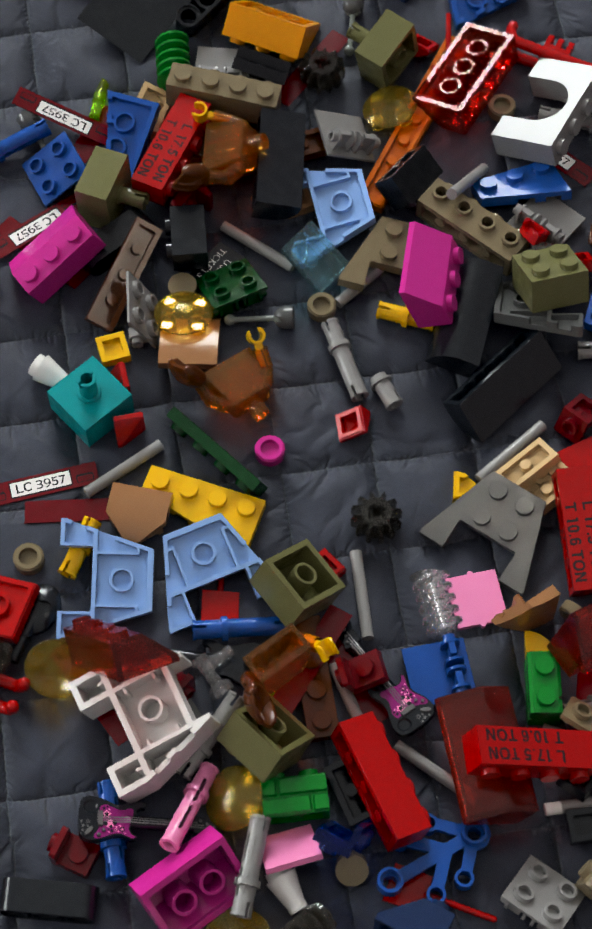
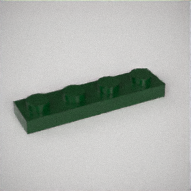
M173 407L166 416L174 422L170 427L183 438L187 434L193 438L195 442L192 446L204 457L210 453L217 459L213 465L226 476L230 472L238 478L235 484L246 494L249 495L253 491L261 497L268 489L264 483L180 410Z

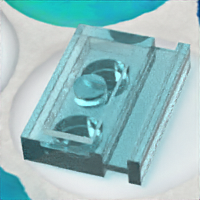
M309 221L280 252L317 292H323L349 262L313 221Z

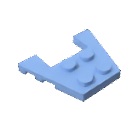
M325 168V171L303 169V189H310L321 234L292 242L299 269L307 267L376 223L362 169Z
M221 513L162 537L168 630L170 635L191 627L192 620H196L185 595L186 593L242 570H245L250 581L263 563L262 559L257 557L246 544L247 542ZM251 584V587L254 591L256 598H262Z
M61 518V548H93L90 611H57L56 640H66L153 613L155 550L122 537L99 531L91 526L79 524L71 519Z

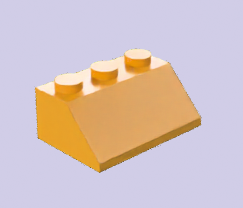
M239 0L229 4L222 35L230 37L229 41L232 43L245 45L246 42L255 45L254 49L259 52L269 54L270 51L280 54L279 58L295 62V59L305 57L321 23L251 0Z

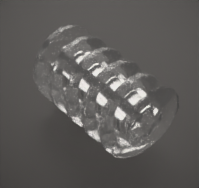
M428 568L419 570L409 577L410 581L413 582V592L417 594L415 600L420 605V616L424 617L422 624L427 629L425 632L426 637L430 639L441 638L445 634L454 632L455 626L463 622L461 616L452 617V614L460 610L456 604L449 605L450 602L456 599L455 593H445L453 587L449 581L442 582V580L449 576L448 570Z

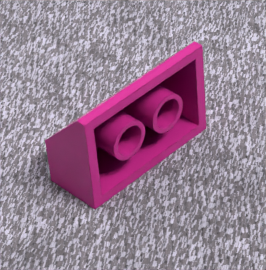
M71 205L9 262L12 275L24 290L44 304L107 245L77 209Z
M413 221L409 222L399 295L418 328L450 325L453 321V314L457 311L458 307L456 291L461 285L459 269L460 264L464 262L463 250L457 246L452 235Z
M209 825L183 844L176 853H171L128 885L159 929H202L232 907L236 889L234 879L239 875L241 863L224 836Z

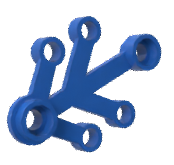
M429 813L430 821L434 824V827L425 836H431L435 832H439L454 838L446 843L423 838L396 849L395 851L397 852L412 849L427 854L401 869L395 867L383 868L377 876L376 886L378 891L386 897H394L402 891L404 883L436 865L432 885L427 889L425 898L432 902L433 899L430 897V893L437 891L442 895L440 901L445 903L447 895L445 884L451 857L464 849L461 869L455 873L454 885L461 891L471 889L475 880L473 868L477 851L484 849L490 841L491 832L488 825L478 818H469L459 824L438 819L435 815ZM474 831L479 834L480 838L472 840L468 837V833ZM466 875L469 877L470 882L463 884L458 880V877ZM386 880H392L396 886L388 889L383 883Z

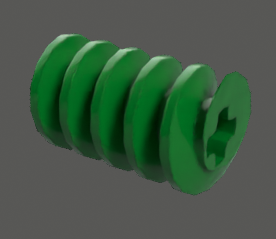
M166 31L155 40L157 84L159 88L165 91L172 63L191 65L189 62V37L183 31Z

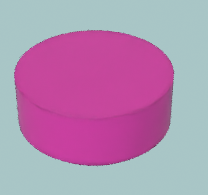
M266 435L256 442L255 457L260 464L272 467L278 465L284 459L285 445L279 437Z

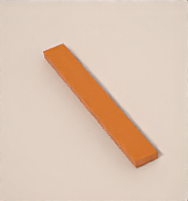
M451 36V68H462L472 50V43ZM446 38L365 181L373 211L380 214L388 202L375 183L406 152L419 146L445 99L431 96L432 65L445 67Z

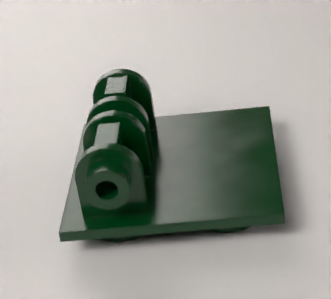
M246 258L233 261L227 266L206 272L204 275L195 278L197 287L211 305L210 312L214 318L217 316L223 318L233 313L232 306L236 312L239 311L238 301H240L243 308H247V304L250 306L261 302L263 297L267 296L266 289H268V286Z

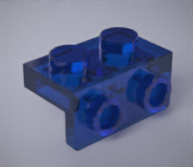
M367 819L358 824L353 832L339 823L330 820L317 828L312 839L319 842L318 847L332 856L340 854L348 859L356 852L361 854L363 849L367 850L375 835V832L371 830L374 823L371 819Z

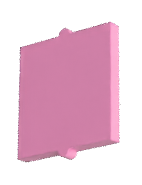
M495 569L476 573L468 571L466 575L445 579L458 631L479 626L484 629L486 625L493 624L491 620L506 609Z
M311 824L267 836L262 860L267 875L324 859L319 846L321 844L320 837L315 836Z

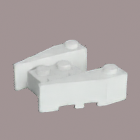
M181 652L160 655L155 659L139 662L136 660L124 662V665L114 667L104 666L95 668L68 683L80 712L94 720L115 708L135 753L106 768L118 797L129 804L135 803L159 790L221 726L220 721L209 712L196 719L176 677L177 673L192 666L191 661Z

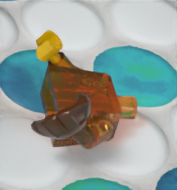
M203 101L194 102V108L204 111L201 114L192 112L194 121L203 123L208 119L211 120V123L206 124L203 164L192 163L182 167L180 176L172 184V190L184 193L195 192L207 184L231 185L235 183L245 173L256 168L258 151L269 148L267 135L265 133L258 134L249 125L248 121L216 109L214 112L208 111V107Z
M257 327L260 338L257 341L252 339L250 331L246 332V340L250 344H254L255 349L253 351L249 346L205 373L196 365H185L178 358L168 360L169 368L176 380L183 385L194 388L207 407L222 413H229L233 418H239L249 412L255 421L263 420L270 413L264 402L270 398V388L274 384L273 363L267 346H263L262 343L266 337L263 328Z
M291 622L242 658L249 669L240 678L241 685L244 688L243 701L246 710L257 724L267 729H271L276 724L277 714L269 693L272 694L306 668L311 651L318 653L322 662L329 661L328 657L331 655L339 654L331 637L322 639L308 632H299Z

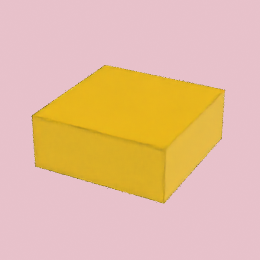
M124 331L95 338L101 363L105 368L117 365L118 362L123 361V363L132 361Z

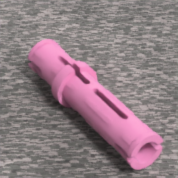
M202 762L192 782L185 786L183 791L184 797L163 837L159 840V844L164 850L176 853L180 849V845L201 805L207 803L210 797L209 790L219 774V769L214 764Z

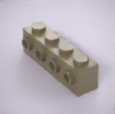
M173 62L166 82V104L173 106L179 94L184 93L211 103L212 112L257 124L262 107L280 110L282 85L271 81L247 78L243 75H232L214 69L208 70L194 67L190 64Z
M437 178L417 200L416 216L435 229L452 235L456 243L480 259L504 267L502 274L508 276L512 272V255L521 254L529 249L530 243L522 236L520 229L514 228L505 222L500 215L491 213L482 207L476 199L469 198L463 193L454 200H450L446 196V192L453 184L446 183Z

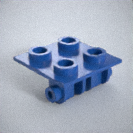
M63 131L24 162L22 167L42 202L47 207L71 187L77 185L86 165L67 133Z
M449 633L442 636L443 641L401 649L410 688L430 700L433 706L478 697L463 638H455L454 633Z

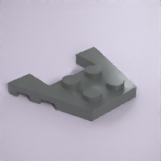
M512 280L500 282L494 305V323L573 337H583V313H553V309L532 313L514 289Z
M492 471L422 527L419 534L444 549L459 524L462 523L511 552L514 556L498 579V582L523 597L541 529L546 501Z

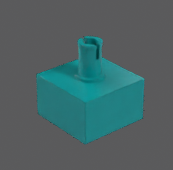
M94 356L90 357L47 391L51 409L88 447L114 428V416L131 414L135 411L132 394Z

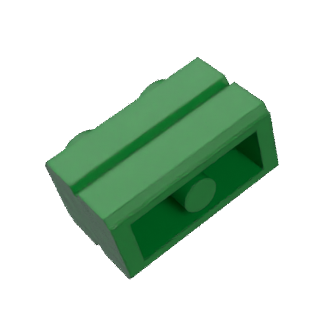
M527 652L524 661L527 725H544V723L559 725L561 721L560 716L563 712L559 652Z
M305 769L299 771L298 776L285 777V773L280 772L265 783L260 781L263 815L265 818H271L270 825L330 818L325 772L318 773L317 769Z

